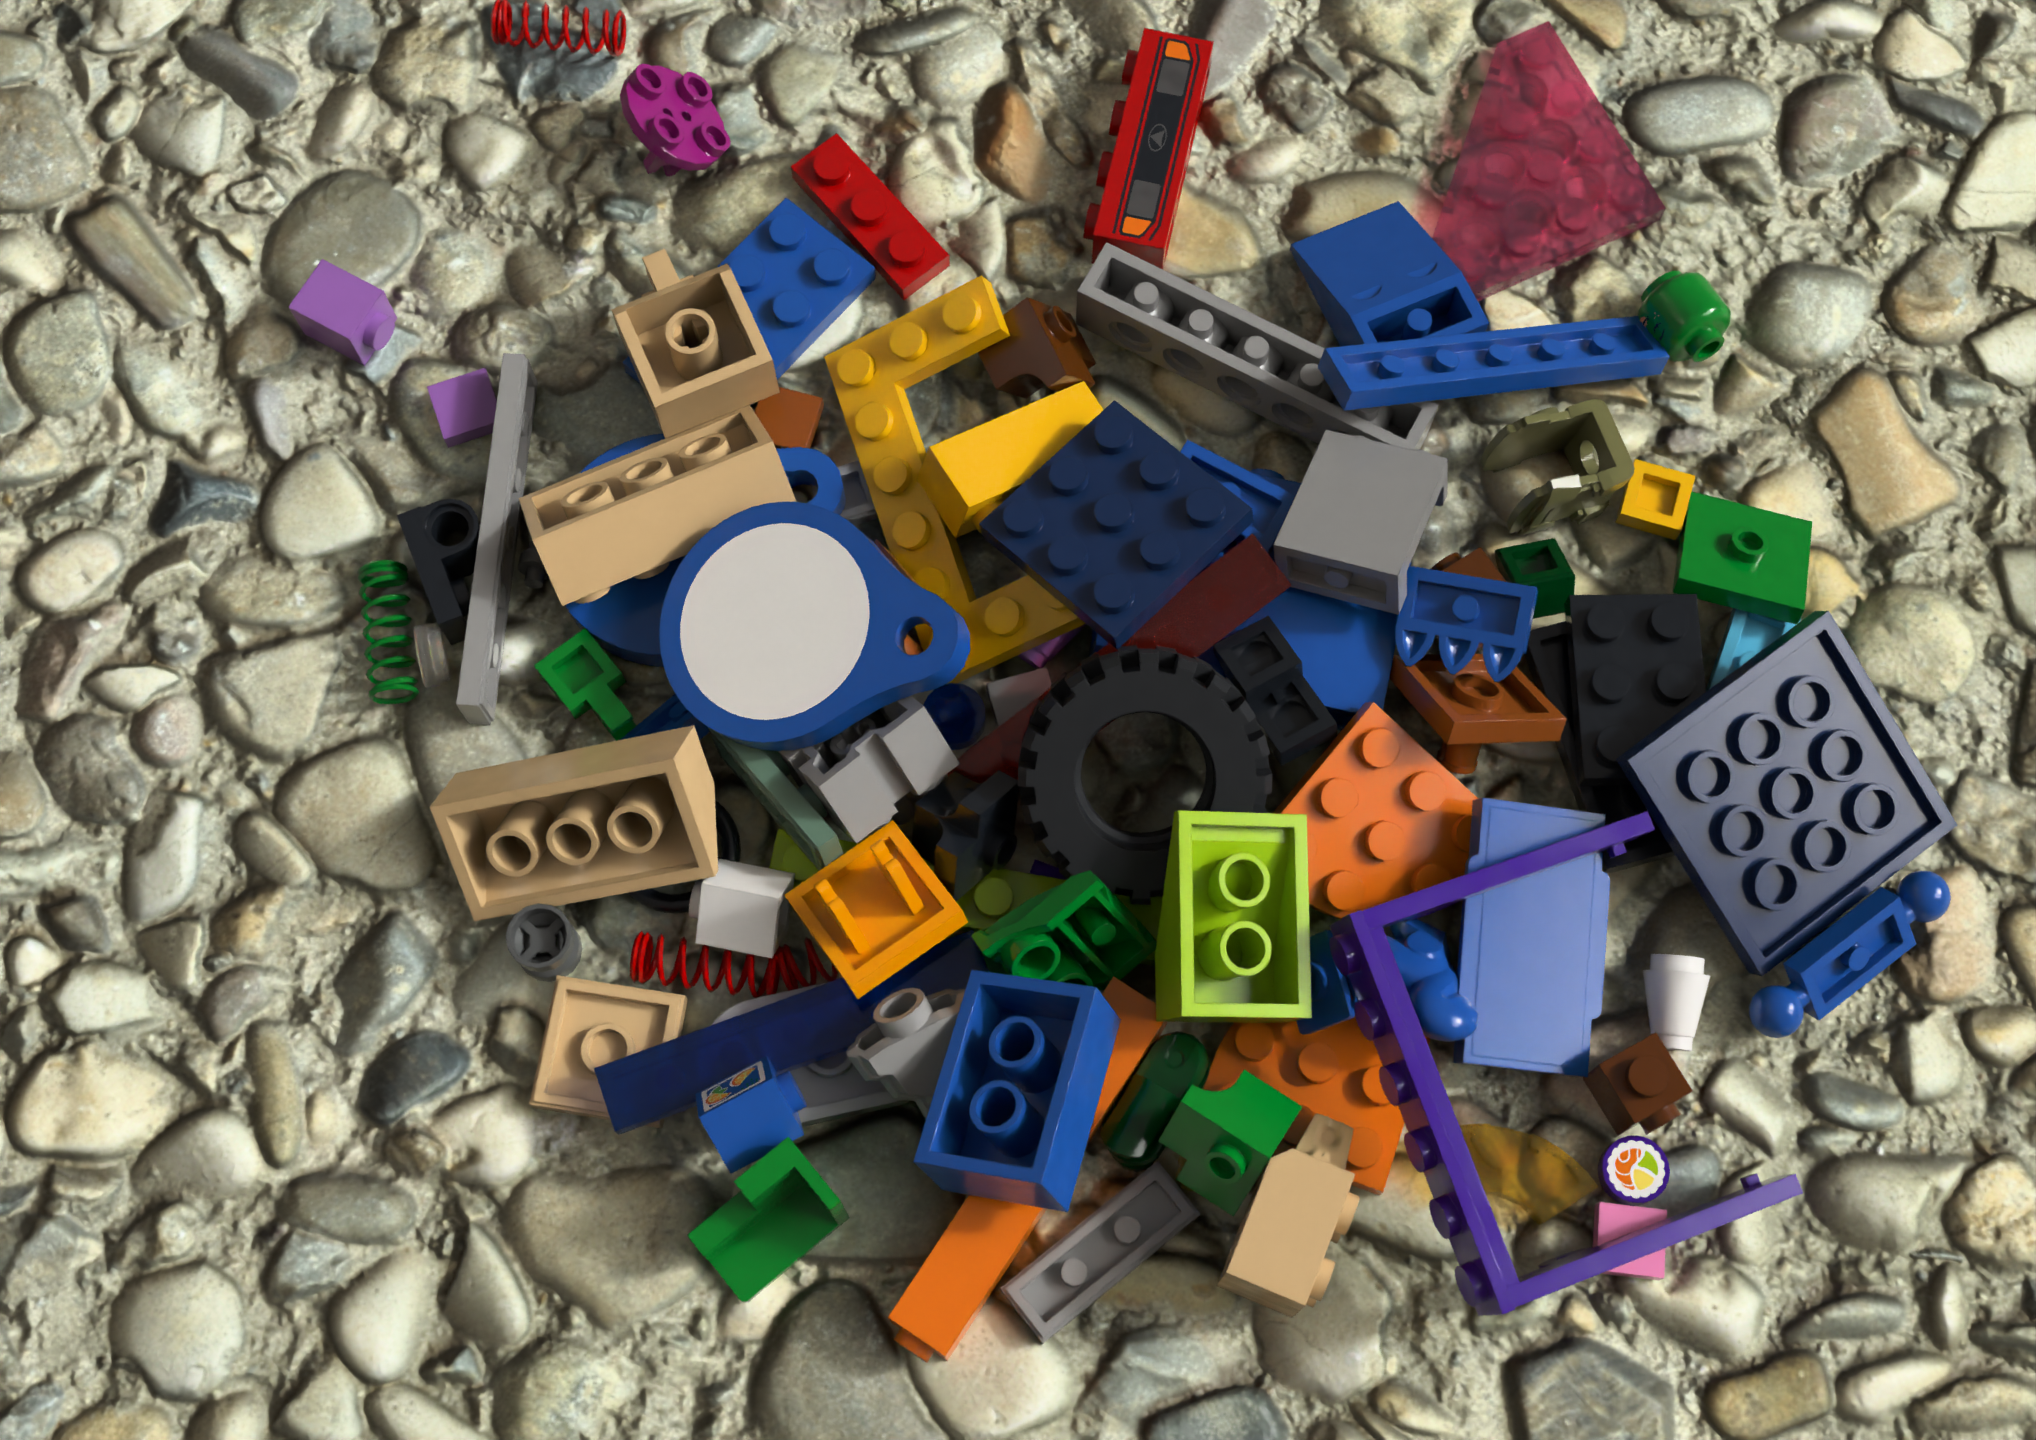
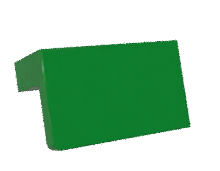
M787 1137L733 1182L741 1191L693 1229L687 1236L700 1253L713 1265L742 1302L748 1303L850 1217L839 1198L792 1140Z

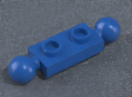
M1921 870L1906 875L1900 881L1896 894L1880 887L1783 963L1790 980L1789 985L1786 987L1770 985L1755 993L1749 1004V1017L1753 1026L1765 1036L1783 1038L1791 1035L1799 1028L1804 1012L1818 1021L1916 945L1910 927L1913 921L1922 923L1932 922L1945 914L1951 901L1948 884L1938 874Z

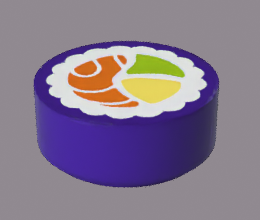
M1626 1136L1618 1139L1604 1150L1598 1162V1178L1603 1190L1613 1200L1624 1205L1639 1206L1650 1202L1664 1191L1669 1181L1670 1167L1665 1153L1655 1142L1642 1136Z

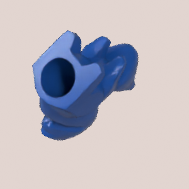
M1417 919L1390 925L1395 939L1390 936L1386 937L1425 1037L1452 1042L1470 1036L1477 1029L1478 1012L1472 1008V1003L1465 996L1457 994L1458 977L1455 968L1450 962L1451 953L1446 932ZM1347 975L1346 980L1348 983L1350 994L1352 996V1004L1354 1007L1355 1002H1357L1358 1000L1355 995L1352 984L1350 982L1349 976Z

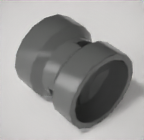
M539 903L526 906L516 913L508 924L506 933L508 950L524 971L533 978L547 982L556 981L557 975L566 977L574 971L580 962L583 949L581 938L564 913L554 906ZM547 953L550 954V955H546V956L539 955V954H547Z

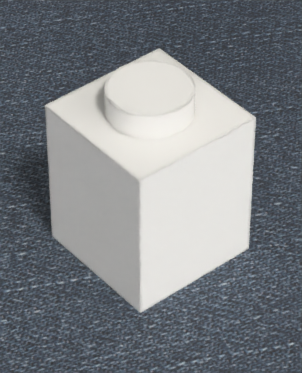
M719 859L716 876L705 878L704 880H696L691 893L689 916L698 919L695 943L772 958L788 933L791 906L784 895L793 889L795 873Z

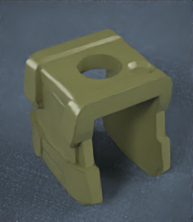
M1601 399L1587 400L1569 406L1562 412H1559L1556 407L1542 409L1530 416L1523 417L1521 420L1506 425L1487 445L1480 460L1483 471L1493 470V473L1521 464L1523 460L1545 453L1564 450L1574 473L1571 476L1550 479L1545 485L1529 492L1513 509L1508 518L1507 526L1510 533L1517 532L1518 535L1523 536L1552 528L1555 525L1554 521L1567 517L1570 518L1571 522L1576 521L1577 524L1596 518L1608 507L1609 499L1615 491L1622 488L1633 476L1634 464L1609 408ZM1593 446L1598 455L1599 466L1594 457Z

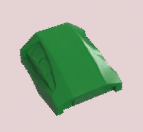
M1090 870L1073 875L1064 883L1028 899L1000 918L992 926L979 930L971 936L982 953L988 958L991 957L995 963L1000 962L1008 975L1097 987L1099 991L1105 990L1113 976L1121 980L1155 951L1157 944L1156 939Z

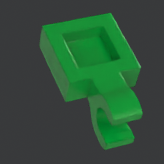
M586 628L582 629L534 665L538 674L575 720L592 709L615 741L623 738L637 726L632 720L634 718L613 693L626 683L622 672Z

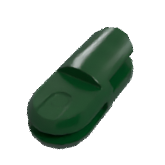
M1175 1031L1161 1035L1151 1044L1106 1117L1100 1130L1101 1138L1114 1160L1124 1169L1140 1172L1152 1166L1166 1147L1159 1142V1139L1179 1103L1192 1084L1202 1089L1206 1083L1210 1070V1060L1204 1045L1194 1035Z

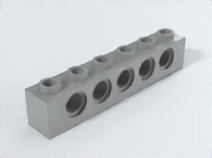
M1107 242L1077 290L1076 325L1317 444L1320 443L1325 430H1330L1347 435H1361L1373 441L1402 448L1420 449L1429 433L1439 404L1433 401L1344 411L1318 369L1324 348Z

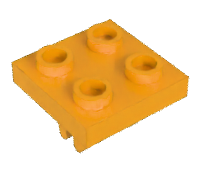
M893 820L784 895L794 912L857 999L968 923L961 907Z

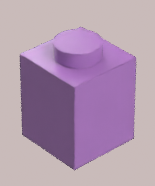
M324 259L320 261L288 306L305 335L364 366L375 350H381L389 342L394 332L395 321L397 320V316L383 290Z

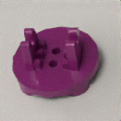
M640 64L625 79L620 92L622 112L632 132L650 151L643 161L647 173H655L660 167H663L666 176H673L681 169L687 171L705 170L715 163L730 147V137L725 131L723 121L711 101L713 96L712 89L705 79L698 74L687 72L681 75L676 71L659 65Z

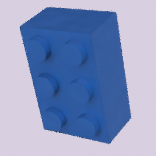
M971 970L913 1161L942 1190L1068 1212L1121 1021L1098 988Z

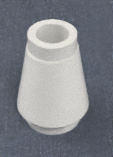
M1651 954L1650 970H1643L1650 1034L1656 1032L1668 1050L1692 1051L1693 1038H1695L1710 976L1704 974V958L1672 954Z

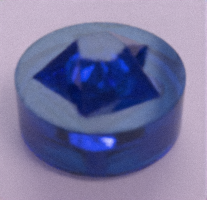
M948 683L934 689L927 696L923 706L951 750L967 748L980 738L985 728L986 714L983 700L974 689L964 684Z

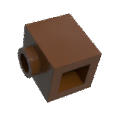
M1656 1032L1600 1063L1588 1073V1077L1582 1078L1617 1136L1640 1124L1646 1135L1681 1115L1675 1103L1693 1091Z

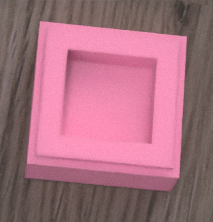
M1599 1202L1595 1204L1593 1247L1667 1219V1210ZM1666 1248L1601 1274L1659 1281L1664 1279Z

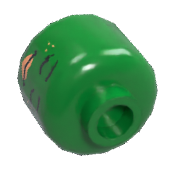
M1679 270L1670 271L1658 277L1644 290L1641 296L1642 305L1638 311V318L1670 356L1669 361L1681 362L1692 358L1694 362H1701L1714 355L1723 346L1725 341L1723 334L1730 324L1731 312L1713 286L1701 274L1697 272L1682 273Z

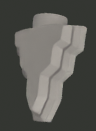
M907 988L894 992L883 999L873 1012V1019L876 1023L858 1034L854 1043L846 1050L847 1056L865 1081H881L894 1099L915 1101L926 1119L965 989H945L925 996L918 988Z

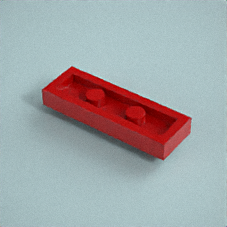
M837 133L790 166L794 181L865 259L875 267V270L903 300L950 266L949 254Z

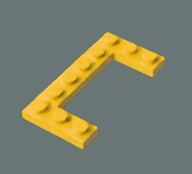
M982 275L824 356L890 553L920 587L938 595L964 618L970 632V652L964 668L951 682L941 686L943 689L1086 624L1029 575L977 599L956 538L917 481L926 451L905 389L1010 336L992 284ZM918 624L915 626L924 652L931 644L933 630L927 624Z

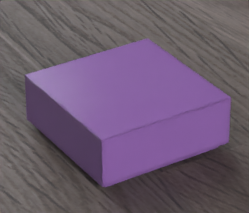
M486 368L427 386L444 441L448 448L493 433L497 398Z

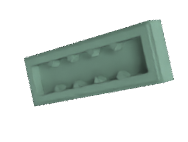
M708 727L720 757L819 871L844 854L837 834L823 819L827 816L824 806L806 784L796 789L786 776L790 774V770L778 751L761 750L736 743Z

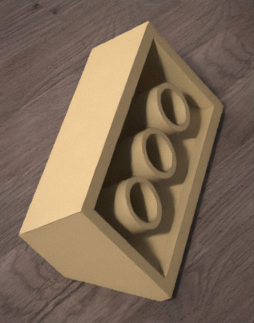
M750 405L519 498L532 541L562 606L574 601L579 604L589 603L607 594L612 585L632 577L646 579L661 573L669 566L670 561L687 555L691 548L708 531L738 512L767 503L797 502L774 442Z
M694 725L459 772L453 776L430 806L474 921L516 914L526 906L538 903L560 906L715 877L718 872L715 787Z

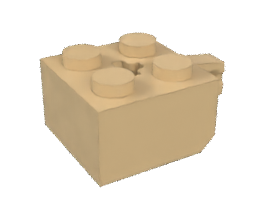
M665 249L642 257L646 273L654 290L642 294L639 299L611 309L622 342L665 439L780 393L773 359L728 264L697 276L692 274L679 279Z
M1316 1113L1295 1149L1292 1148L1269 1159L1265 1172L1257 1180L1217 1287L1291 1318L1306 1305L1313 1308L1317 1300H1322L1335 1266V1261L1324 1257L1330 1241L1337 1244L1341 1235H1346L1360 1200L1359 1196L1349 1192L1355 1174L1345 1170L1354 1130L1352 1127L1333 1120L1328 1116Z

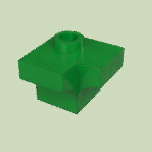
M1244 1069L1235 1084L1223 1091H1208L1192 1084L1179 1103L1159 1142L1187 1160L1176 1180L1234 1217L1302 1106Z

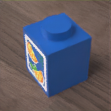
M768 1056L695 1093L698 1117L730 1174L764 1157L785 1138L789 1137L794 1141L804 1135L798 1111L807 1107L806 1101L790 1071L787 1070L778 1075Z

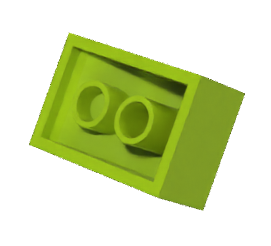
M1187 810L1174 812L1155 951L1156 1021L1285 1023L1312 1018L1306 814Z

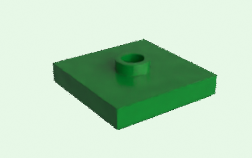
M1692 491L1682 531L1680 532L1672 593L1697 594V599L1798 624L1805 610L1812 522Z

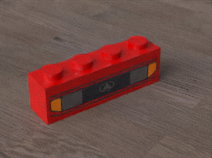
M1144 28L1139 51L1128 49L1121 84L1130 87L1126 101H1115L1109 127V135L1117 137L1114 152L1103 151L1098 168L1096 186L1104 188L1101 205L1090 203L1084 226L1083 238L1093 240V264L1107 242L1162 270L1164 269L1210 75L1213 41Z

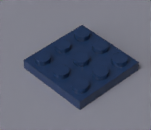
M1114 400L981 521L979 526L982 536L1118 650L1252 524L1254 519L1252 508Z

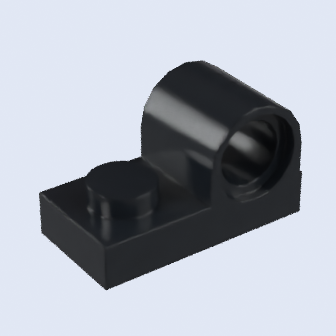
M445 499L424 507L420 506L397 515L437 624L452 646L465 640L471 592L464 577L474 573L480 520L472 507L462 500ZM458 530L468 531L464 540L457 545H443L445 538L452 532Z

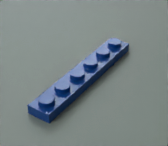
M1638 316L1325 348L1318 364V369L1339 404L1346 411L1661 375L1670 356L1646 329Z

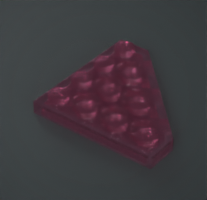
M1549 21L1497 44L1432 237L1462 271L1477 301H1481L1659 221L1666 209Z

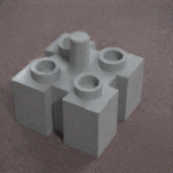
M911 696L876 710L840 734L824 742L796 750L778 751L787 764L790 774L797 785L801 787L803 784H806L818 797L834 823L856 844L867 835L873 834L887 825L891 819L897 825L909 822L914 817V806L906 794L910 792L913 795H922L930 792L941 783L947 773L960 764L925 707Z

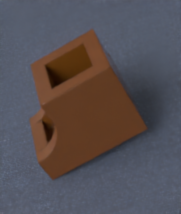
M1028 297L1003 315L1010 336L978 352L996 390L1027 399L1044 386L1059 392L1082 381L1086 383L1088 388L1095 385L1088 369L1097 363L1072 315L1063 311L1058 306L1052 307Z

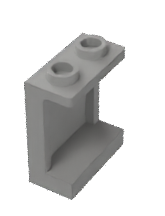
M1325 430L1273 544L1277 584L1399 615L1407 596L1408 567L1434 506H1443L1447 497L1448 458L1432 455L1421 449H1407L1373 441L1361 435H1347Z

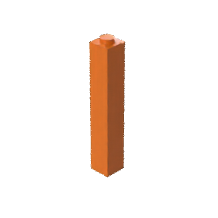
M1114 976L1102 995L1121 1021L1086 1148L1113 1108L1150 1045L1158 1039L1167 1025V1022L1156 1021V1003ZM968 1195L888 1316L890 1322L900 1329L893 1340L926 1363L933 1353L948 1361L1046 1211V1208Z

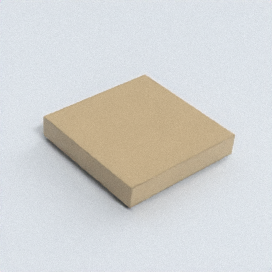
M557 975L529 1105L536 1109L663 1129L688 1003L687 997L681 994Z

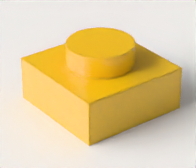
M1634 459V474L1625 484L1615 523L1676 540L1682 531L1695 475Z

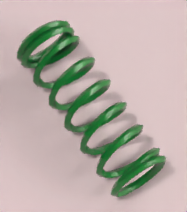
M394 560L371 561L361 566L357 571L359 575L357 579L363 584L359 589V595L368 602L361 609L360 613L363 619L369 622L363 629L362 635L372 643L364 653L366 659L373 663L367 670L366 677L369 681L376 684L369 691L368 697L373 702L379 704L405 703L411 701L419 694V690L414 687L418 680L414 677L403 676L380 681L372 675L373 671L379 667L404 668L412 666L417 661L411 656H395L383 660H377L371 656V650L377 646L399 648L409 646L414 642V639L408 635L388 636L379 640L373 639L369 635V630L376 625L382 627H402L408 625L413 620L408 615L403 614L389 615L378 619L370 618L367 614L368 608L373 605L399 607L406 605L411 600L404 594L384 595L375 599L369 598L365 594L367 587H396L404 585L409 580L407 578L408 568L406 565ZM381 571L398 572L396 574H385L381 576L368 575L371 573ZM392 689L413 691L412 694L399 698H378L374 696L376 693Z

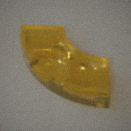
M1491 1124L1459 1125L1486 1195H1495L1521 1206L1539 1226L1599 1187L1575 1159L1544 1138L1510 1128L1491 1126Z

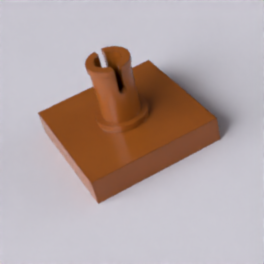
M1425 654L1422 659L1411 667L1405 665L1400 655H1394L1389 679L1443 739L1436 760L1441 762L1448 771L1457 774L1473 773L1477 767V759L1482 743L1560 741L1567 718L1517 666L1506 678L1496 683L1487 671L1483 654H1475L1471 661L1455 675L1449 673L1440 654Z

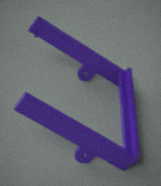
M1648 811L1366 910L1348 914L1329 925L1333 937L1330 938V951L1333 961L1342 975L1349 976L1358 1000L1354 1005L1356 1021L1364 1037L1369 1041L1373 1040L1383 1065L1379 1069L1382 1089L1388 1101L1393 1106L1399 1107L1408 1131L1404 1135L1406 1152L1418 1172H1424L1433 1199L1429 1202L1432 1220L1440 1235L1450 1240L1459 1264L1455 1268L1458 1288L1464 1300L1470 1306H1475L1478 1316L1506 1314L1515 1310V1307L1803 1193L1796 1174L1771 1177L1761 1182L1757 1173L1740 1179L1743 1186L1741 1190L1599 1246L1579 1249L1557 1256L1539 1264L1538 1270L1518 1277L1383 928L1402 921L1408 922L1421 918L1461 900L1606 849L1610 859L1627 852L1623 843L1635 840L1655 830Z

